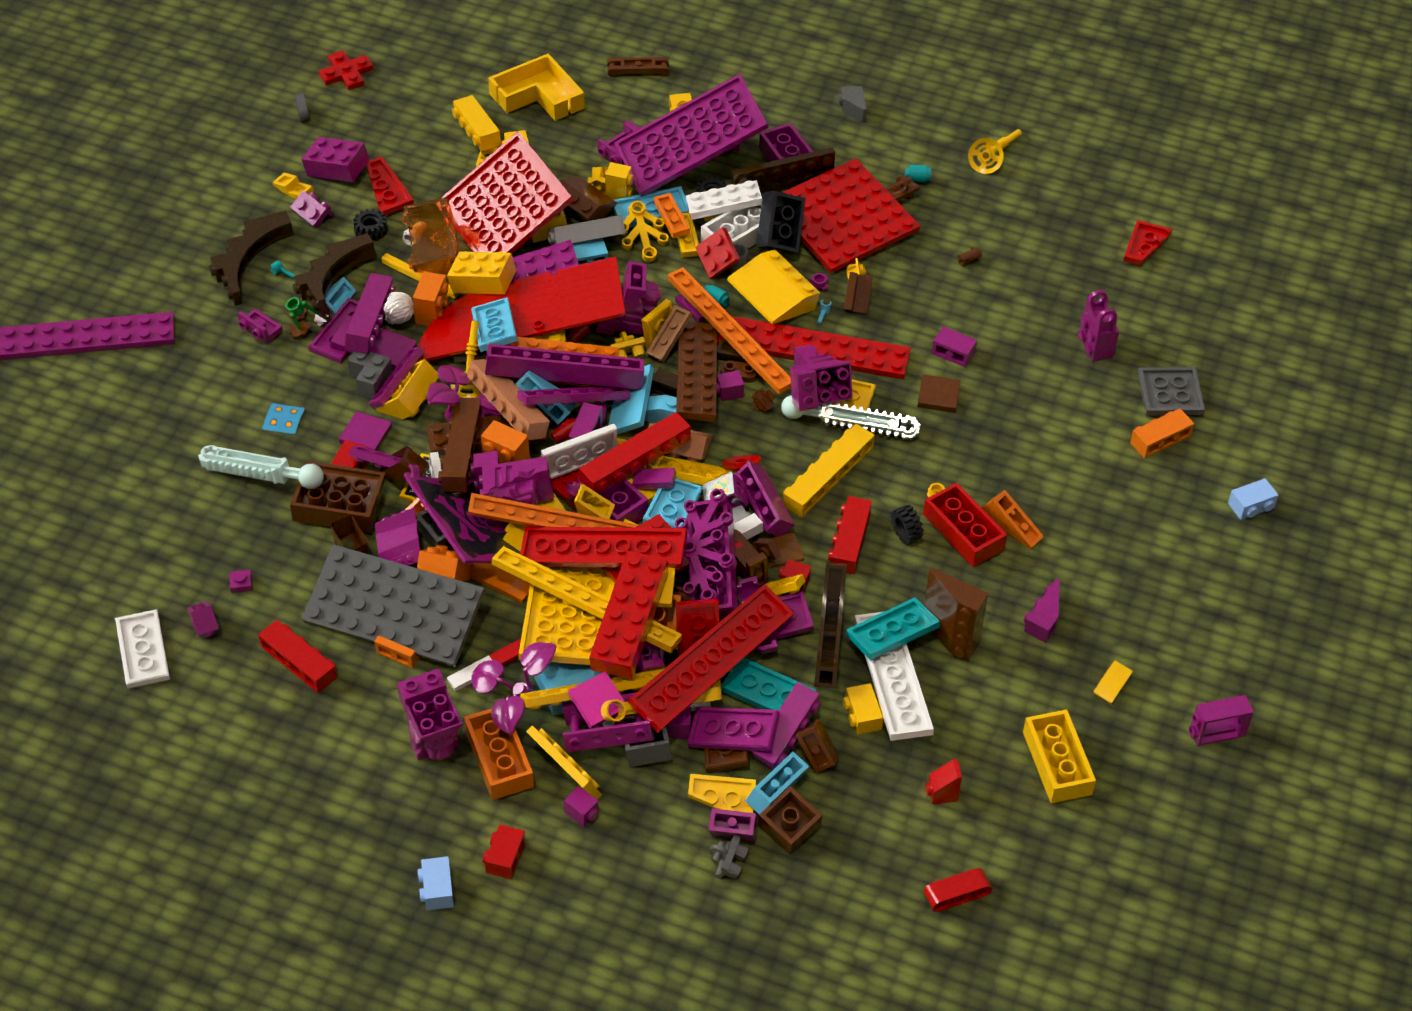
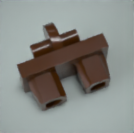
M899 176L896 179V183L885 189L900 204V200L904 198H913L914 193L920 190V185L915 184L910 176L906 178Z

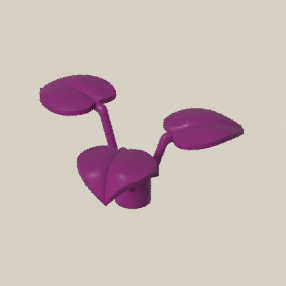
M443 365L438 368L437 375L445 383L455 384V390H451L444 383H432L427 392L428 404L448 405L445 417L450 420V418H453L452 406L458 404L460 400L458 395L459 385H468L469 378L462 369ZM481 393V397H476L481 398L482 408L500 413L483 393Z
M536 642L530 644L523 651L521 664L525 666L523 674L526 683L519 682L513 686L500 678L504 672V667L496 660L484 661L472 672V685L481 694L492 692L497 687L498 681L513 691L514 696L507 695L506 700L500 699L496 701L491 711L492 720L502 731L513 735L515 727L525 710V703L520 698V694L534 691L531 689L533 684L530 682L528 674L537 676L547 668L556 652L557 646L555 644Z

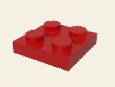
M723 227L695 247L709 279H715L740 260L727 229Z

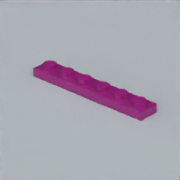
M609 386L518 391L517 398L524 405L534 407L536 404L552 406L554 403L570 405L571 402L583 404V402L588 403V401L604 403L605 400L622 402L624 399H630L631 392L626 388Z

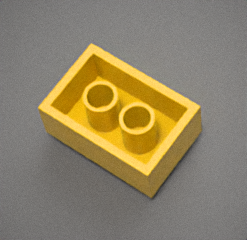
M464 251L458 253L447 278L453 293L505 294L516 272V267L511 253Z

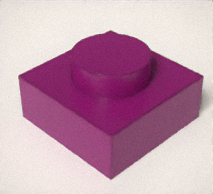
M250 569L229 572L231 593L252 591Z

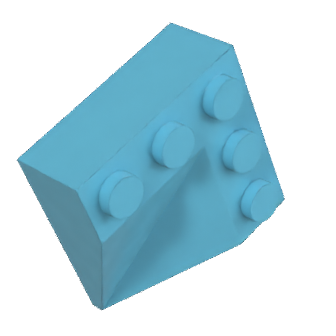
M550 662L547 668L541 674L534 676L539 689L544 690L583 683L602 672L591 670L590 665ZM547 704L552 716L563 713L562 704L555 706Z

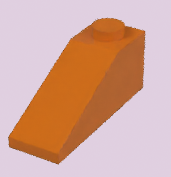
M1006 490L993 497L982 507L1006 533L1029 549L1044 537Z

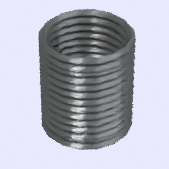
M734 244L740 260L728 268V271L731 273L736 272L747 264L748 249L742 244Z

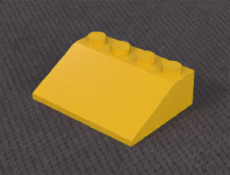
M775 249L759 254L727 278V281L771 324L814 311L820 292Z

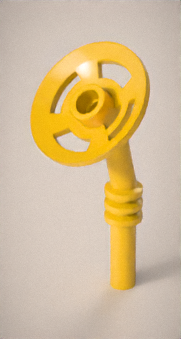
M1017 129L998 141L990 138H982L975 141L968 152V160L971 167L982 174L995 172L1003 163V149L1022 135L1021 130ZM986 142V145L980 146L977 150L975 149L979 144ZM973 156H977L978 160L982 163L980 167L974 162ZM995 161L998 162L994 167L986 169V166L992 165Z
M472 321L469 343H467L468 347H466L468 351L465 353L467 354L466 373L470 367L471 360H475L477 355L475 351L478 350L476 348L478 344L476 343L479 321ZM469 379L468 385H459L458 395L463 398H476L477 396L481 397V392ZM451 384V390H455V384ZM462 389L468 390V391H471V390H472L473 393H472V394H466V393H462L461 390H462Z

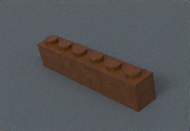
M460 397L459 403L452 406L453 418L449 420L450 431H447L446 437L448 444L444 445L445 458L441 459L442 471L438 473V482L442 483L443 492H467L471 475L470 463H473V454H475L482 418L481 398Z

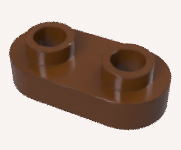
M726 361L720 366V374L739 371L743 382L746 383L754 382L758 378V373L749 363Z

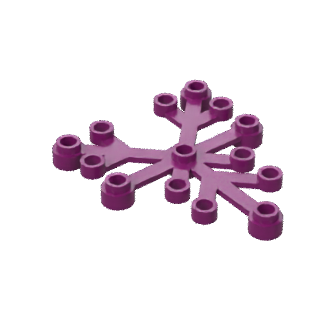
M718 488L711 492V502L701 521L697 513L698 507L695 501L688 500L684 503V509L689 514L695 529L692 538L688 530L687 520L683 517L675 520L676 528L687 529L688 534L684 557L691 560L695 571L691 581L683 586V591L687 596L692 597L697 593V587L700 584L702 589L701 600H719L716 591L710 588L707 580L712 581L715 585H720L724 582L725 578L721 571L711 572L703 569L698 556L718 562L721 568L727 572L734 570L737 566V561L733 554H719L704 549L712 544L723 542L724 534L718 528L729 526L734 521L730 512H723L719 519L710 522L717 507L724 506L728 501L725 491ZM711 532V536L701 540L704 534ZM716 576H721L718 580H714Z

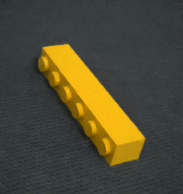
M855 424L851 429H847L839 440L834 441L827 452L821 454L818 461L812 463L803 475L797 477L791 487H787L784 490L783 503L785 507L802 518L873 449L875 435L858 424Z

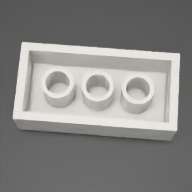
M761 205L726 212L701 226V242L723 227L727 229L733 244H742L747 249L752 247L757 242Z

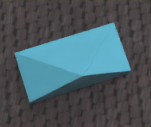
M344 277L329 288L325 301L326 306L332 310L334 315L344 302L356 292L355 288Z

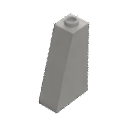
M622 215L550 228L548 229L547 237L552 246L571 240L572 243L620 235L625 233Z

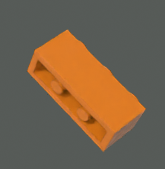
M1179 408L1173 412H1168L1165 416L1158 419H1153L1150 423L1136 427L1132 432L1130 443L1143 458H1147L1191 437L1194 423Z

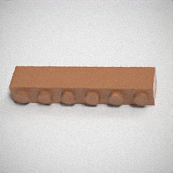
M486 359L471 360L467 377L512 427L528 435V440L546 438L550 421L536 406H526L517 398L520 389L507 376L486 375Z

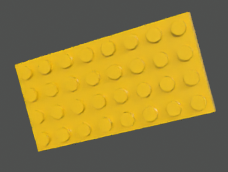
M545 566L607 598L611 597L615 583L601 567ZM530 584L519 649V660H521L523 651L530 644L543 642L552 643L557 646L551 662L590 665L589 656L602 619Z

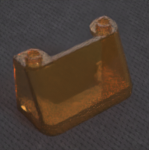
M447 197L404 206L402 220L403 224L408 226L412 248L411 258H408L410 270L413 269L417 273L426 271L448 274L460 250L455 219Z

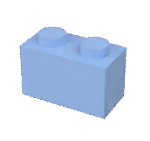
M1266 478L1231 490L1228 504L1239 519L1242 520L1248 517L1252 518L1256 514L1264 511L1268 512L1275 508L1278 494Z
M448 856L421 860L422 869H418L419 883L423 882L424 888L419 889L421 902L426 904V911L454 907Z

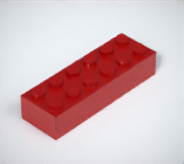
M626 551L589 656L591 670L602 673L606 671L610 675L633 679L669 573L668 559Z

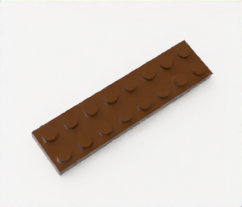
M688 322L678 338L676 412L683 419L715 422L717 330L709 323L698 324Z

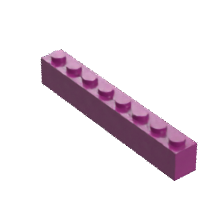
M488 344L485 374L521 378L529 370L544 380L553 382L641 389L644 376V359Z

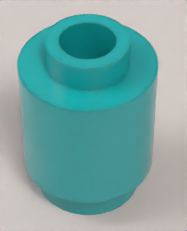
M909 164V167L905 168V178L910 176L914 183H926V181L931 179V167Z
M708 284L704 287L722 307H726L729 304L730 297L727 291L715 285Z

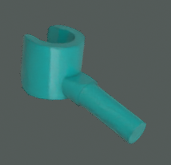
M280 261L270 265L272 267L270 271L274 275L281 272L293 279L296 276L286 270Z

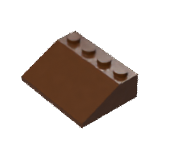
M307 461L306 464H316L322 469L324 480L315 489H307L300 482L298 483L290 504L292 521L331 527L332 522L351 514L362 532L371 533L377 518L386 473Z
M931 567L928 574L924 606L940 621V627L931 632L949 653L969 662L980 644L989 593Z

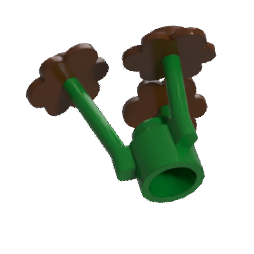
M292 297L286 302L288 310L286 314L294 322L289 333L294 338L304 336L310 330V324L305 321L298 322L299 319L305 318V313L308 310L315 313L314 322L319 327L330 320L332 310L328 307V315L321 317L317 310L314 311L313 307L305 301L301 302L297 297Z

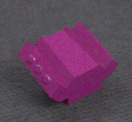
M415 508L403 510L398 514L395 513L390 517H385L375 522L379 558L417 568L420 547Z

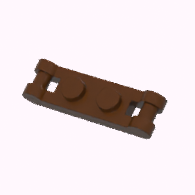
M666 57L609 58L607 60V74L610 77H615L617 74H660L661 76L669 74V60Z

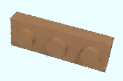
M675 305L647 350V355L664 363L691 319L692 313Z

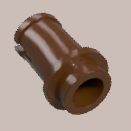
M972 247L970 251L957 255V258H960L958 262L963 266L974 260L979 261L982 257V252L978 247Z

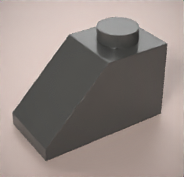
M842 87L841 94H838V104L842 106V111L854 119L865 123L867 108L863 87Z

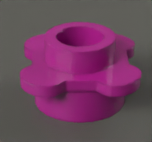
M816 273L810 277L811 284L817 290L828 289L827 282L829 278L825 274Z

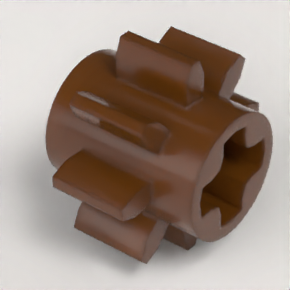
M761 388L751 396L753 399L751 405L756 412L759 409L762 412H766L775 404L772 401L775 399V396L770 389L765 392Z

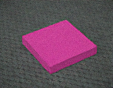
M606 671L568 691V695L590 729L606 721L601 715V707L604 702L614 699L625 702ZM615 703L609 705V715L614 717L619 714V708Z

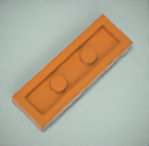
M671 193L653 197V203L672 238L690 234V228Z

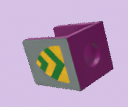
M733 472L703 485L704 501L710 500L711 492L718 488L725 491L732 508L740 505L743 507L749 505L747 485Z

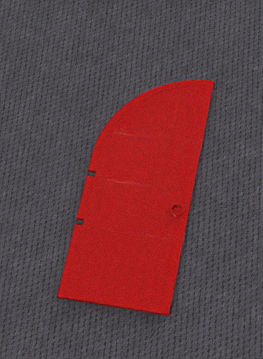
M616 256L556 270L557 274L552 275V272L514 280L515 284L509 285L505 294L465 295L445 308L442 316H437V319H434L427 327L419 343L424 352L417 362L423 359L431 361L466 353L468 351L466 347H468L467 343H469L471 323L474 321L471 308L508 297L517 337L530 338L542 336L556 331L625 316L626 312Z

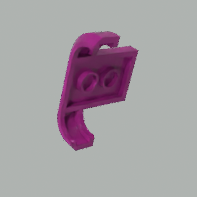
M756 576L742 579L737 585L741 604L759 589ZM803 591L779 597L794 612V615L755 649L757 652L763 655L778 651L776 640L814 630Z

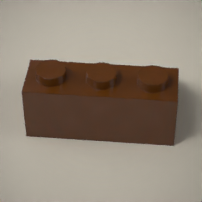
M579 176L560 180L561 184L574 198V201L564 210L581 222L603 219L617 204L616 201Z

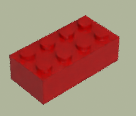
M957 482L925 499L923 510L925 518L972 567L1005 550L1007 540L1005 531Z

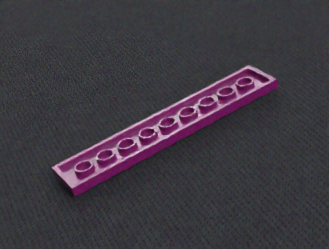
M174 312L0 327V360L175 344Z

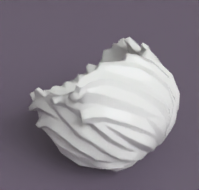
M392 292L384 304L385 320L388 324H402L407 322L414 314L413 301L405 293Z

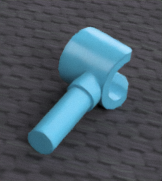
M821 300L820 316L817 324H821L825 314L830 313L831 301L828 305H825L824 300Z

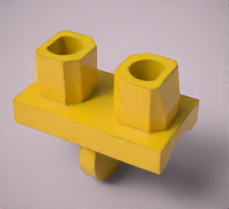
M592 167V177H588V183H594L593 186L605 194V173L608 167Z
M622 331L620 332V338L614 339L615 344L610 345L611 347L618 348L619 357H627L626 354L631 352L634 358L641 359L644 357V337L634 339L633 334L627 336L626 332Z

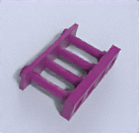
M635 693L623 694L621 696L625 702H628ZM574 702L562 703L566 725H571V732L563 733L566 753L653 740L650 721H644V718L639 713L625 715V717L635 715V723L623 724L622 719L614 722V726L601 727L600 723L592 729L580 730L579 723H586Z

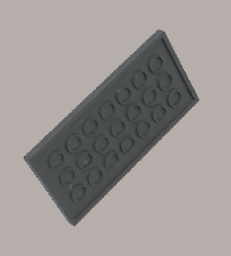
M333 544L301 620L305 623L372 643L380 635L415 650L416 656L455 667L486 590L480 586Z

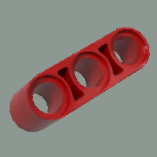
M975 868L930 883L923 891L932 910L940 912L985 897L992 892L993 888L982 868Z

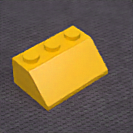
M425 359L415 363L384 406L375 409L378 412L402 420L407 417H414L419 412V406L427 400L429 386L439 378L437 371Z

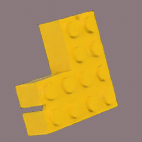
M549 54L488 77L489 94L496 102H499V105L506 113L537 101L552 119L556 121L568 116V112L573 114L585 109L584 92Z

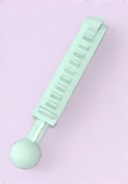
M792 395L786 397L781 404L783 414L790 419H798L802 415L819 417L821 421L825 422L827 427L830 423H833V427L839 424L842 429L844 426H848L851 429L855 424H858L866 430H871L873 434L878 431L881 436L883 433H887V437L894 434L895 438L900 435L903 440H912V438L919 435L920 423H918L916 417H909V415L903 418L900 413L898 416H894V412L886 415V411H883L881 414L878 412V409L875 412H871L870 408L864 411L863 407H860L858 410L855 408V405L848 408V405L845 404L842 407L840 402H837L836 405H833L831 402L818 406L816 409L799 411L792 403ZM908 425H911L912 427L910 428V431L906 430Z
M214 445L202 448L201 454L198 455L201 466L206 467L209 471L272 481L274 484H284L289 478L298 479L300 484L307 489H315L324 480V473L316 464H306L301 469L289 467L286 457L276 458L216 447Z

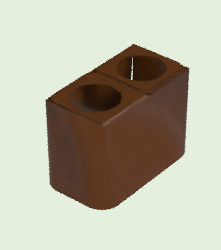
M405 446L392 454L402 459L391 467L381 468L379 472H385V478L401 490L409 485L404 476L405 472L411 473L409 464L418 465L420 476L423 477L429 463L410 447Z
M351 514L332 522L333 540L336 545L344 547L341 541L352 539L355 543L351 548L352 550L369 554L367 539Z

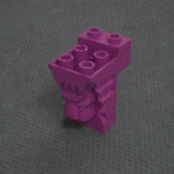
M628 261L621 285L626 315L596 322L595 333L614 335L615 330L644 335L641 319L656 308L661 299V290L658 289V284L646 280L647 264Z
M813 345L794 348L795 366L790 367L792 403L799 411L816 409L820 404L853 399L850 361L836 360L830 355L819 354L817 348Z
M497 451L473 454L474 463H470L472 475H476L474 485L476 490L479 489L480 495L537 505L538 501L554 500L553 484L547 457L500 464ZM490 519V523H495L497 521Z
M439 668L398 682L399 699L407 714L410 744L417 760L428 757L433 760H441L450 757L451 753L455 750L454 748L459 746V740L456 735L460 727L463 726V723L450 698Z

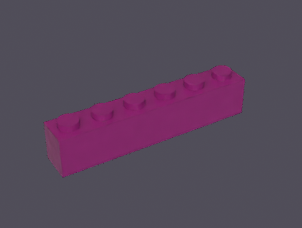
M375 273L370 274L346 332V350L368 353L370 346H374L375 336H378L379 326H382L383 316H386L384 304L387 302L389 295L395 292V285L392 284L393 277Z

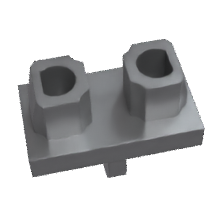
M734 835L732 841L728 842L725 848V843L722 841L718 845L710 847L709 854L713 857L712 862L718 863L720 860L715 877L721 879L726 875L735 879L739 875L742 866L733 862L732 859L735 858L742 862L748 852V848L739 843L741 837Z

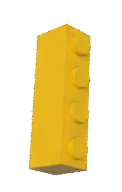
M473 95L453 101L454 108L452 109V114L455 119L459 120L460 126L464 127L467 136L472 138L475 146H478L481 151L501 146L499 129Z

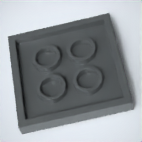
M1196 367L1138 368L1137 374L1146 416H1165L1168 412H1173L1179 408L1186 415H1204L1205 408Z

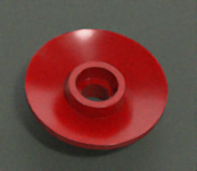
M757 455L731 457L722 462V467L739 471L748 461L759 464L761 457Z

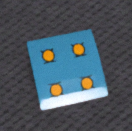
M272 403L262 429L295 434L305 408Z

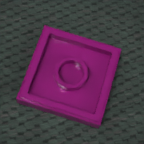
M356 411L341 434L339 443L343 444L345 440L377 451L392 428V422Z

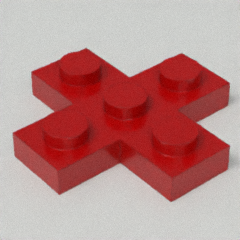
M344 50L327 55L331 66L318 70L319 77L325 86L342 81L348 91L365 86L364 79L360 74L372 71L373 64L366 55L350 60Z

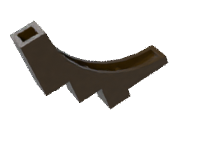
M287 211L244 221L243 235L227 239L228 247L225 248V254L210 257L211 265L209 266L211 276H215L217 283L222 282L223 286L227 287L228 299H232L235 306L242 304L240 282L246 267L252 259L266 247L279 240L293 236L292 224Z
M368 233L325 246L327 253L324 254V257L310 261L311 268L309 272L294 276L295 284H293L295 294H299L302 301H311L314 311L317 310L321 317L328 315L325 298L331 285L349 269L376 258L374 243Z
M826 562L814 687L836 689L847 564Z

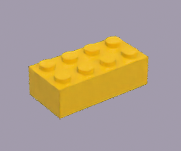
M1062 710L1026 717L1023 734L1050 803L1093 795L1096 779L1068 711Z

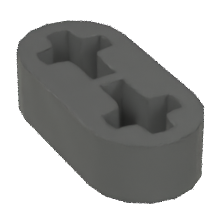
M294 94L300 122L309 120L304 94Z

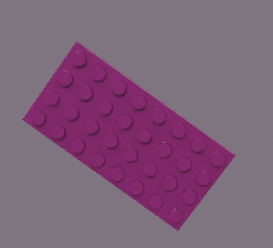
M738 74L614 143L624 164L631 166V174L634 175L633 182L640 196L643 197L766 130L769 126L741 74Z

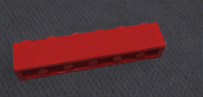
M675 412L579 468V481L596 493L604 492L611 485L621 482L630 474L638 472L647 464L653 463L664 454H668L676 447L687 443L691 439V426Z

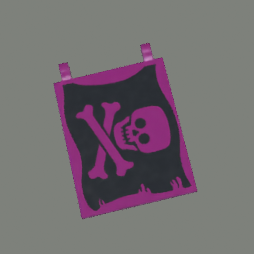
M409 464L411 473H404L406 481L463 563L492 564V558L503 546L520 554L519 550L503 540L507 533L504 530L509 524L508 522L496 521L495 523H490V519L467 515L471 493L480 494L479 489L476 490L474 485L476 475L471 473L467 492H443L442 483L438 482V478L421 477L418 465Z

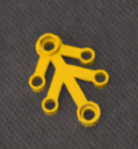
M634 201L629 205V215L623 221L624 228H626L625 233L621 235L628 233L629 225L635 219L637 225L627 237L622 239L621 246L625 250L631 249L633 241L640 234L643 246L642 259L650 263L656 259L657 250L650 245L648 234L655 237L660 245H666L669 237L666 233L658 231L664 228L665 223L663 219L647 212L643 202ZM644 219L652 222L653 227L646 224L644 222Z

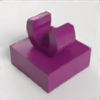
M652 654L650 660H645L644 655L641 656L638 673L663 669L664 662L662 658L657 659L656 655Z

